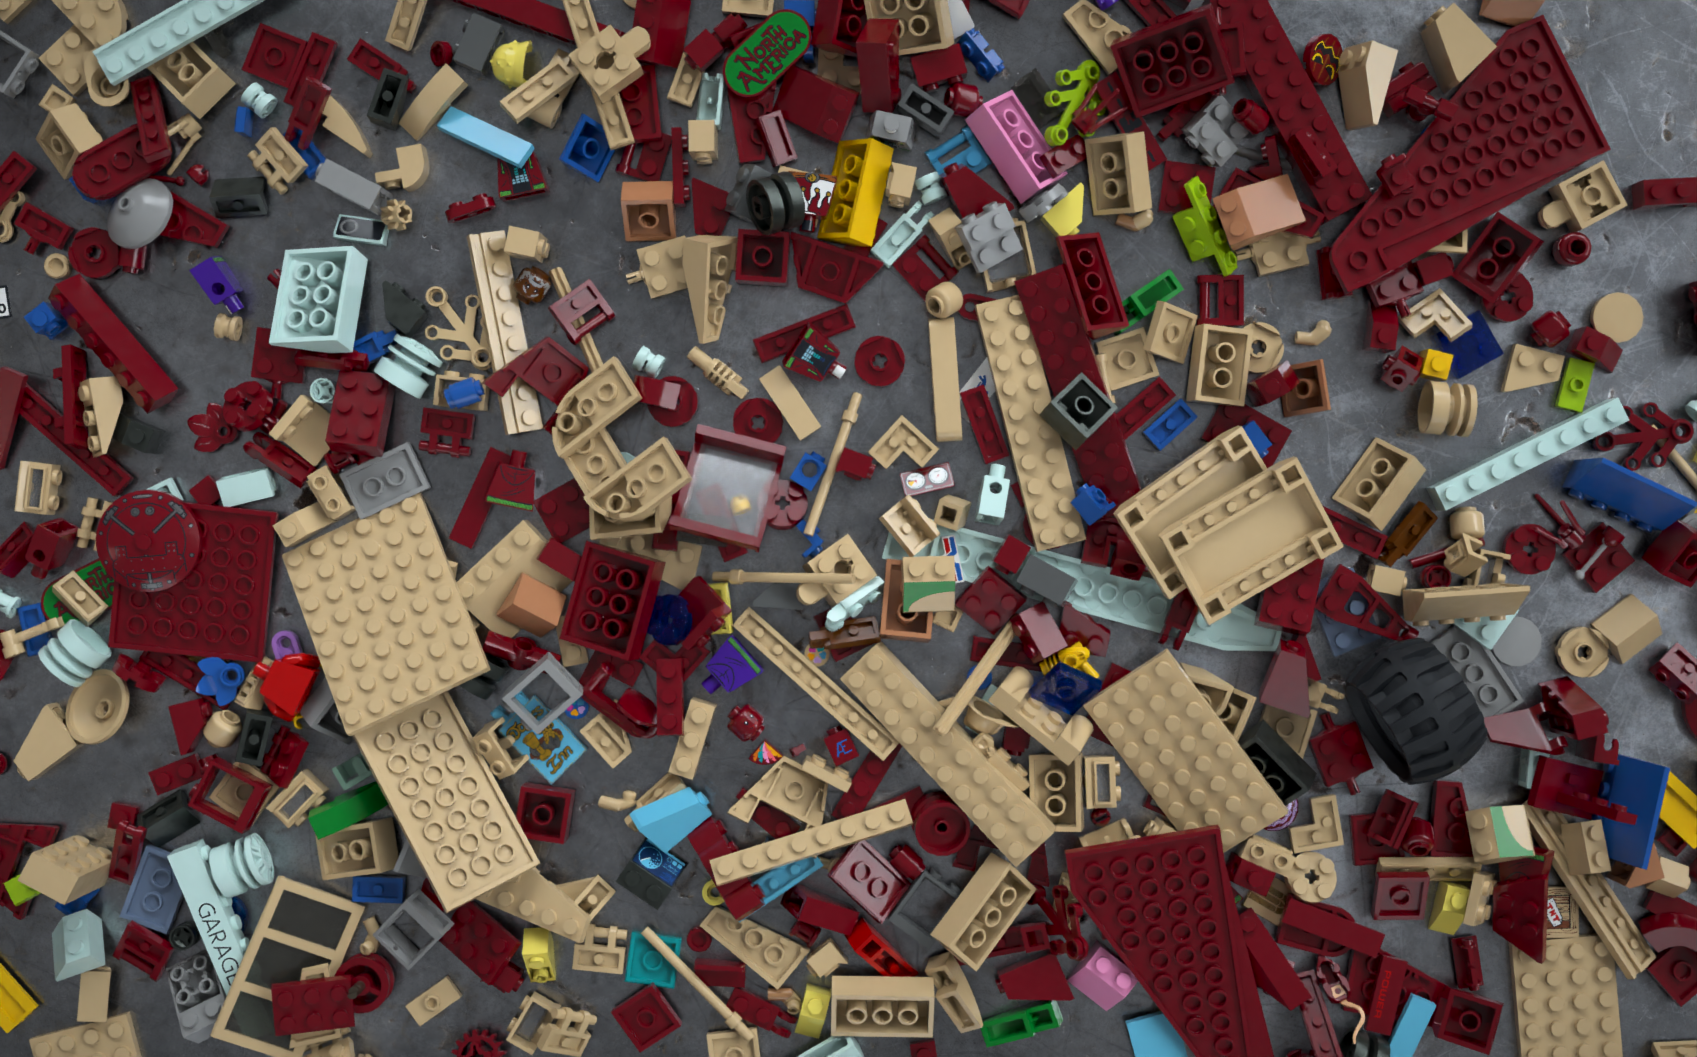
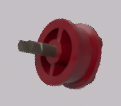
M358 953L350 957L339 967L335 976L351 975L352 987L349 989L347 997L353 999L354 1013H368L377 1009L390 996L395 983V976L390 963L376 953H371L370 955Z

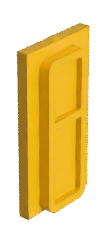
M1669 772L1659 818L1692 849H1695L1697 847V796L1672 772Z
M0 963V1026L8 1034L39 1005Z

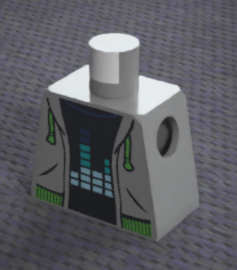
M876 110L870 116L865 139L873 138L892 148L911 152L917 126L910 117Z

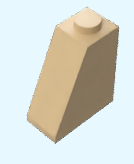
M58 702L47 704L42 708L14 759L18 773L28 781L40 778L84 745V743L75 740L69 733L66 725V713Z

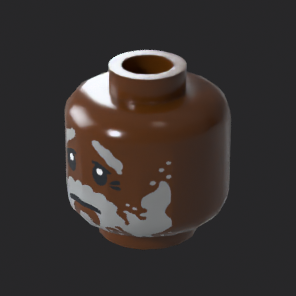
M535 266L523 268L513 284L514 290L518 293L516 298L527 305L531 301L540 303L551 288V282L548 280L550 276Z

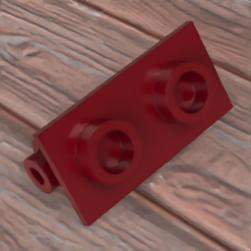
M1476 935L1452 938L1451 945L1458 989L1480 990L1479 986L1484 985Z

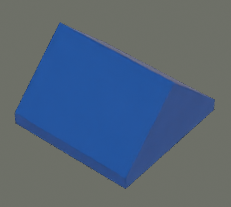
M582 113L559 160L564 166L599 182L615 149L610 150L603 125Z

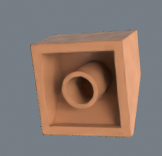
M673 181L623 182L621 208L625 240L665 241L676 238V207L673 199Z

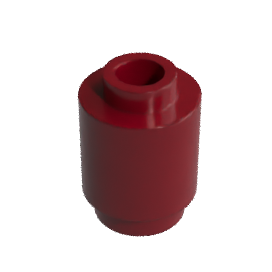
M730 13L713 28L714 31L711 35L721 44L723 49L731 48L733 44L730 35L745 30L748 25L739 14L734 17Z
M1240 99L1232 109L1235 121L1251 134L1263 132L1269 124V114L1251 99Z
M120 246L117 266L123 267L122 272L138 274L139 270H144L147 246L136 249H125Z
M906 843L902 846L897 844L888 854L891 857L889 863L905 878L909 877L912 881L926 868L923 859Z

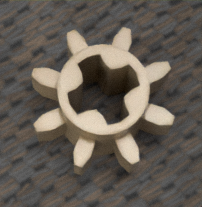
M388 200L387 206L381 207V221L387 225L388 230H405V224L412 223V209L405 204V200Z

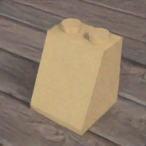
M1454 2L1448 8L1441 6L1424 22L1427 27L1421 32L1439 86L1444 94L1458 85L1497 47Z

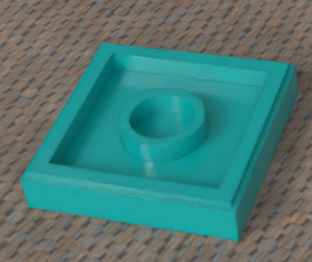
M632 930L624 982L644 985L654 982L657 987L674 989L677 970L641 934L642 931ZM656 934L678 957L680 956L682 937Z

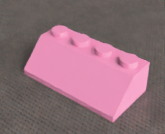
M1013 90L982 104L965 119L1020 204L1035 197L1068 174L1066 171L1053 179L1039 159L1040 156L1051 150V147L1047 144L1045 138Z

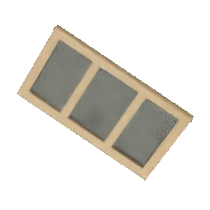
M278 875L210 1036L273 1057H302L307 1045L289 1049L291 1035L275 1036L271 985L274 983L300 981L302 968L325 963L329 965L330 976L334 977L343 961L365 905L294 881L283 875Z

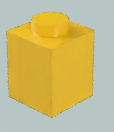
M1432 349L1420 351L1419 356L1424 359L1419 377L1438 382L1447 380L1454 355Z

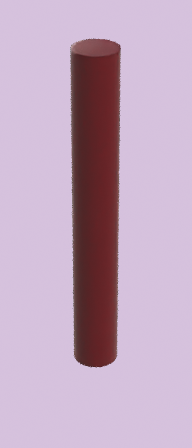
M1483 537L1479 538L1478 540L1482 541L1483 546H1485ZM1449 547L1409 559L1410 567L1414 569L1445 559L1444 550Z

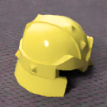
M514 40L513 42L503 44L496 49L490 60L495 77L502 83H505L510 89L512 87L518 88L526 82L523 78L526 53L533 50L531 40L525 42Z

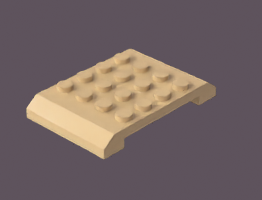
M1236 426L1221 433L1122 503L1113 513L1167 599L1173 598L1187 587L1158 535L1169 525L1267 469L1242 426Z
M1294 456L1272 465L1169 525L1158 535L1208 625L1231 613L1230 609L1317 558L1322 560L1344 547L1298 458Z

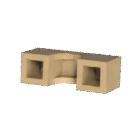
M697 697L691 699L684 720V736H679L669 773L693 780L717 707L716 703Z

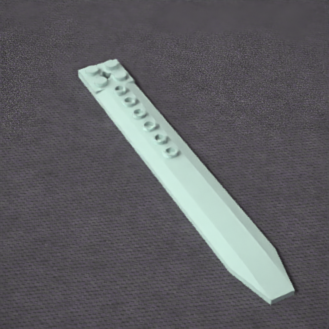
M936 524L940 535L913 556H942L945 552L941 537L955 535L964 581L973 583L985 568L989 566L1026 595L1027 598L1042 601L1043 596L1036 592L1033 596L1020 590L1021 584L1016 582L1031 554L1078 580L1067 601L1079 612L1161 633L1165 625L1164 620L1173 601V598L1167 599L1158 584L1152 578L1141 576L1140 580L1136 581L1110 575V567L1103 568L1082 564L1081 559L1047 550L1036 552L1033 546H1030L1031 549L1017 573L1009 572L1006 575L995 568L997 563L992 561L1004 539L966 528L955 531ZM889 532L882 559L902 560L903 557H909ZM1240 603L1230 609L1231 613L1211 625L1205 622L1198 609L1191 629L1184 638L1187 641L1226 651H1276L1282 631L1255 626L1256 612ZM1172 627L1169 636L1176 637L1179 629Z

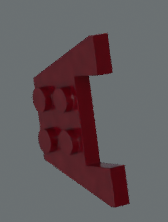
M547 336L486 378L482 383L500 397H503L519 377L558 408L564 396L586 378L589 367ZM555 412L543 426V429L551 435L552 427L556 426L558 414Z
M0 823V905L7 907L14 913L13 916L19 920L25 918L32 899L19 906H15L4 883L12 879L26 841L42 848L52 845L59 831V826Z
M974 824L966 844L955 856L952 867L975 871L980 846L998 848ZM1043 842L1029 855L1031 858L1026 879L1032 884L1049 887L1045 842Z

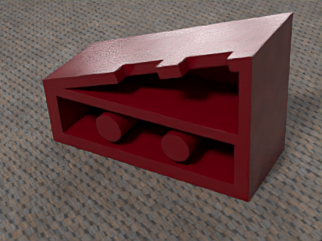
M869 18L856 41L863 112L880 110L893 113L902 95L899 88V19Z

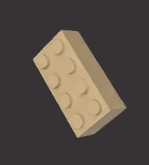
M72 836L32 852L17 881L65 905L105 885L109 878L112 852L106 848H97L89 844L90 841L83 836Z
M991 852L930 935L958 960L977 972L1037 889L1013 865Z
M832 976L831 1036L933 1038L934 978Z

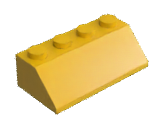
M873 138L844 140L838 143L831 174L837 176V185L827 219H821L817 235L818 239L854 247L872 246L894 148Z

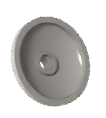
M149 178L118 194L111 204L107 217V230L112 241L122 248L136 249L149 244L158 237L166 227L172 213L173 198L169 188L159 180Z

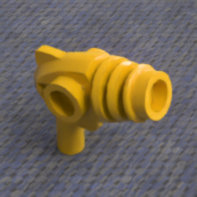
M1076 642L1071 647L1058 651V658L1054 653L1052 654L1053 659L1051 656L1048 657L1049 662L1044 659L1043 662L1039 663L1045 677L1052 676V671L1055 675H1058V672L1063 674L1062 668L1066 673L1073 671L1075 675L1084 672L1091 681H1095L1099 677L1096 670L1087 662L1090 651L1083 647L1080 642Z

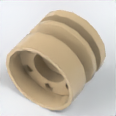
M1427 381L1422 388L1418 404V427L1420 432L1441 435L1445 430L1448 436H1455L1457 434L1459 437H1468L1473 430L1478 407L1477 392L1474 385L1464 384L1462 386L1459 383H1454L1449 388L1447 382Z

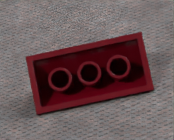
M1100 233L1056 237L1055 239L1085 333L1094 340L1127 328L1129 323Z

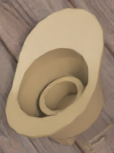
M91 51L84 62V72L91 99L103 107L120 105V102L129 93L130 85L128 79L115 86L110 84L98 63L97 57Z
M973 696L967 704L969 707L964 718V724L978 734L984 732L991 736L996 734L1003 726L1020 727L997 707L981 698Z

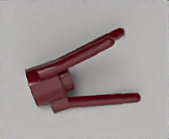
M1094 84L1079 108L1072 113L1074 118L1071 122L1076 129L1083 135H1086L1088 132L1092 134L1099 127L1132 108L1131 103L1096 123L1098 120L1096 115L1120 93V89H1115L1093 111L1090 108L1084 110L1099 87L1098 84Z
M1535 494L1534 497L1561 527L1557 532L1559 538L1538 527H1535L1534 531L1555 542L1563 550L1567 547L1575 549L1580 546L1585 540L1584 534L1586 532L1580 527L1565 501L1561 500L1560 505L1571 524L1565 523L1539 494Z

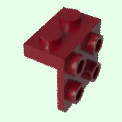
M701 576L694 577L669 605L671 613L690 632L681 643L688 651L695 647L700 649L706 645L711 639L709 636L725 624L724 619L732 612L728 605Z

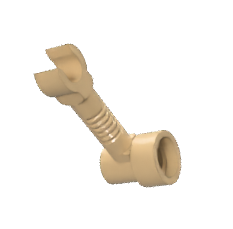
M62 616L49 619L19 633H16L14 629L0 633V639L4 647L2 652L5 659L25 653L23 641L63 627L65 624Z

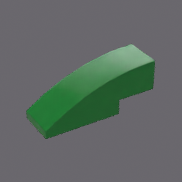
M1170 269L1122 301L1129 326L1113 332L1115 336H1118L1154 311L1157 301L1167 302L1184 290Z
M377 781L336 796L334 801L310 810L308 819L319 840L372 815L387 806L388 802Z
M1039 1000L983 1021V1026L980 1029L988 1048L1033 1037L1036 1032L1060 1027L1063 1017L1057 1000Z

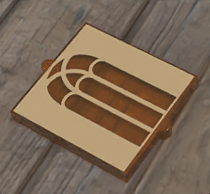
M1274 877L1266 897L1249 890L1241 905L1247 909L1252 907L1257 915L1279 927L1287 893L1292 892L1290 888H1287L1285 882Z

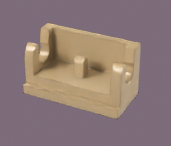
M1122 818L1078 838L1082 847L1128 840V838L1134 835L1126 819Z
M101 966L81 973L78 1022H107L111 967Z

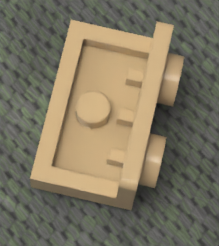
M910 495L904 497L879 518L909 557L916 555L940 535L935 522L925 515L918 501Z

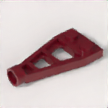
M1342 564L1337 565L1316 599L1315 609L1334 621L1398 642L1417 638L1419 635V631L1408 625L1363 577ZM1355 591L1360 592L1369 604L1365 613L1361 616L1350 614L1344 609L1345 604ZM1376 608L1381 609L1390 618L1385 628H1380L1369 622ZM1401 629H1404V631H1403V632L1401 633V635L1399 636L1400 630H1401Z

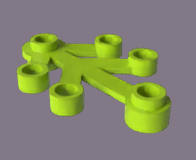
M1086 60L1078 66L1077 70L1069 71L1065 69L1056 73L1055 81L1059 86L1069 85L1072 81L1076 80L1079 82L1073 90L1063 92L1054 90L1045 94L1044 100L1049 107L1058 106L1061 102L1069 101L1058 124L1049 126L1045 131V141L1048 145H1063L1068 139L1067 128L1073 118L1072 113L1083 102L1086 90L1089 92L1093 85L1099 81L1100 69L1095 61ZM1096 92L1089 101L1088 108L1093 111L1096 105L1098 106L1102 102L1099 100ZM1104 107L1096 116L1103 115L1106 108ZM1078 131L1081 137H1090L1093 136L1095 133L1093 132L1092 134H1090L1088 132L1086 135H1083Z

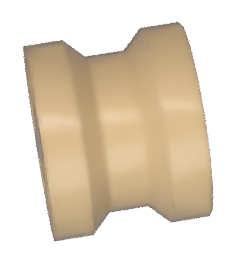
M219 313L214 323L215 337H229L232 341H238L243 328L242 317H228L227 314Z

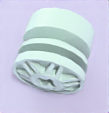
M396 334L393 339L402 345V348L398 349L393 345H389L388 349L396 355L395 359L392 360L382 356L374 372L403 391L421 399L429 386L421 377L422 373L435 376L436 372L427 365L430 362L440 368L443 362L438 359L432 350L418 341Z
M75 619L69 620L58 631L57 636L59 639L51 638L48 644L44 645L38 652L40 660L45 667L61 681L73 687H80L85 682V679L92 675V668H99L111 657L112 653L110 647H108L107 643L97 632Z
M257 833L247 835L245 838L241 837L236 840L235 844L228 842L214 847L210 851L209 863L212 876L220 892L227 898L243 894L248 891L249 887L256 889L261 885L264 886L273 882V861L267 845Z

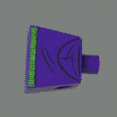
M222 256L210 257L189 270L214 305L224 303L231 315L244 308L237 297L243 289ZM222 284L225 287L224 293L221 291Z
M732 634L705 666L711 675L701 684L710 694L715 692L721 685L730 693L761 674L764 668L737 637Z

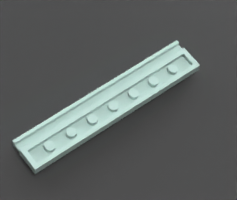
M182 0L92 52L97 57L98 63L110 84L115 86L265 0Z

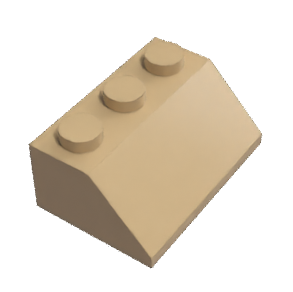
M1144 131L1085 139L1093 216L1135 213L1151 209L1152 200Z
M1211 324L1195 326L1186 396L1187 402L1244 406L1253 330Z
M1375 437L1332 499L1363 522L1382 531L1426 469L1415 456Z
M672 496L655 508L656 513L632 522L609 518L596 512L589 506L590 540L662 533L672 513Z
M1052 752L1029 754L1030 800L1056 826L1054 832H1082L1084 829L1083 752H1080L1069 766Z

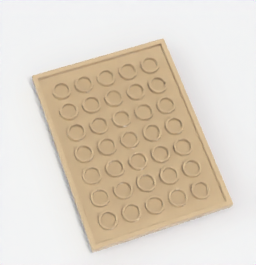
M422 493L406 498L365 519L360 520L358 518L282 554L348 736H353L491 670Z

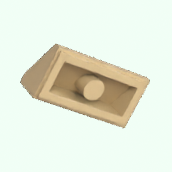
M74 570L52 586V592L86 627L90 626L108 608V605Z

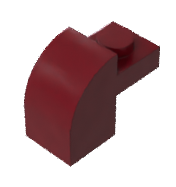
M635 375L633 383L642 396V399L637 403L665 409H676L681 385Z

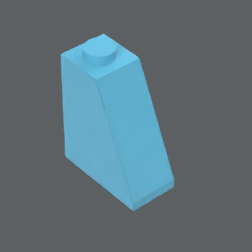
M687 787L636 809L629 815L637 829L663 852L667 853L711 816L712 813L707 807L710 802L701 791L696 793L690 787Z

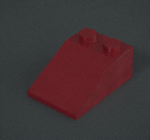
M792 65L785 74L772 112L781 110L783 118L814 134L839 143L844 137L860 92Z
M1497 211L1454 270L1452 277L1495 304L1530 262L1544 241Z

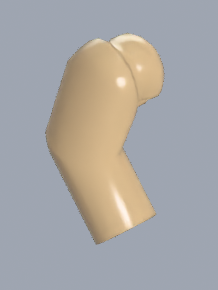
M626 790L622 794L623 798L620 799L602 795L598 806L599 808L616 812L631 808L637 802L635 800L636 793Z

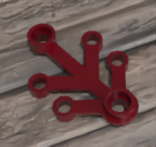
M1653 402L1642 405L1640 409L1641 415L1645 418L1653 417L1665 427L1663 429H1655L1634 414L1629 406H1623L1624 410L1628 413L1629 421L1627 422L1640 432L1613 435L1607 431L1594 437L1592 445L1597 451L1606 452L1613 449L1615 445L1642 442L1632 456L1626 457L1623 460L1624 468L1635 471L1640 468L1642 459L1655 442L1659 439L1668 438L1659 452L1651 454L1648 458L1651 467L1659 468L1666 464L1667 457L1677 444H1684L1691 440L1694 429L1692 424L1685 419L1673 420L1659 410L1657 404ZM1647 406L1653 408L1652 415L1646 412ZM1677 427H1680L1683 430V434L1681 436H1678L1676 434ZM1600 438L1606 440L1604 447L1599 445L1598 441ZM1656 455L1661 458L1659 465L1654 462ZM1630 459H1633L1635 461L1634 468H1631L1628 465V461Z
M1032 884L1037 890L1028 900L1027 904H1038L1053 923L1049 924V922L1044 921L1048 936L1062 935L1066 940V943L1061 939L1052 940L1050 942L1051 948L1049 949L1051 954L1057 956L1066 953L1072 960H1085L1088 955L1089 946L1087 941L1081 936L1079 918L1083 915L1081 904L1079 902L1069 903L1065 909L1064 900L1069 896L1068 888L1064 884L1056 885L1052 889L1056 905L1055 911L1046 899L1045 888L1041 885ZM1067 915L1070 919L1071 930L1068 927Z

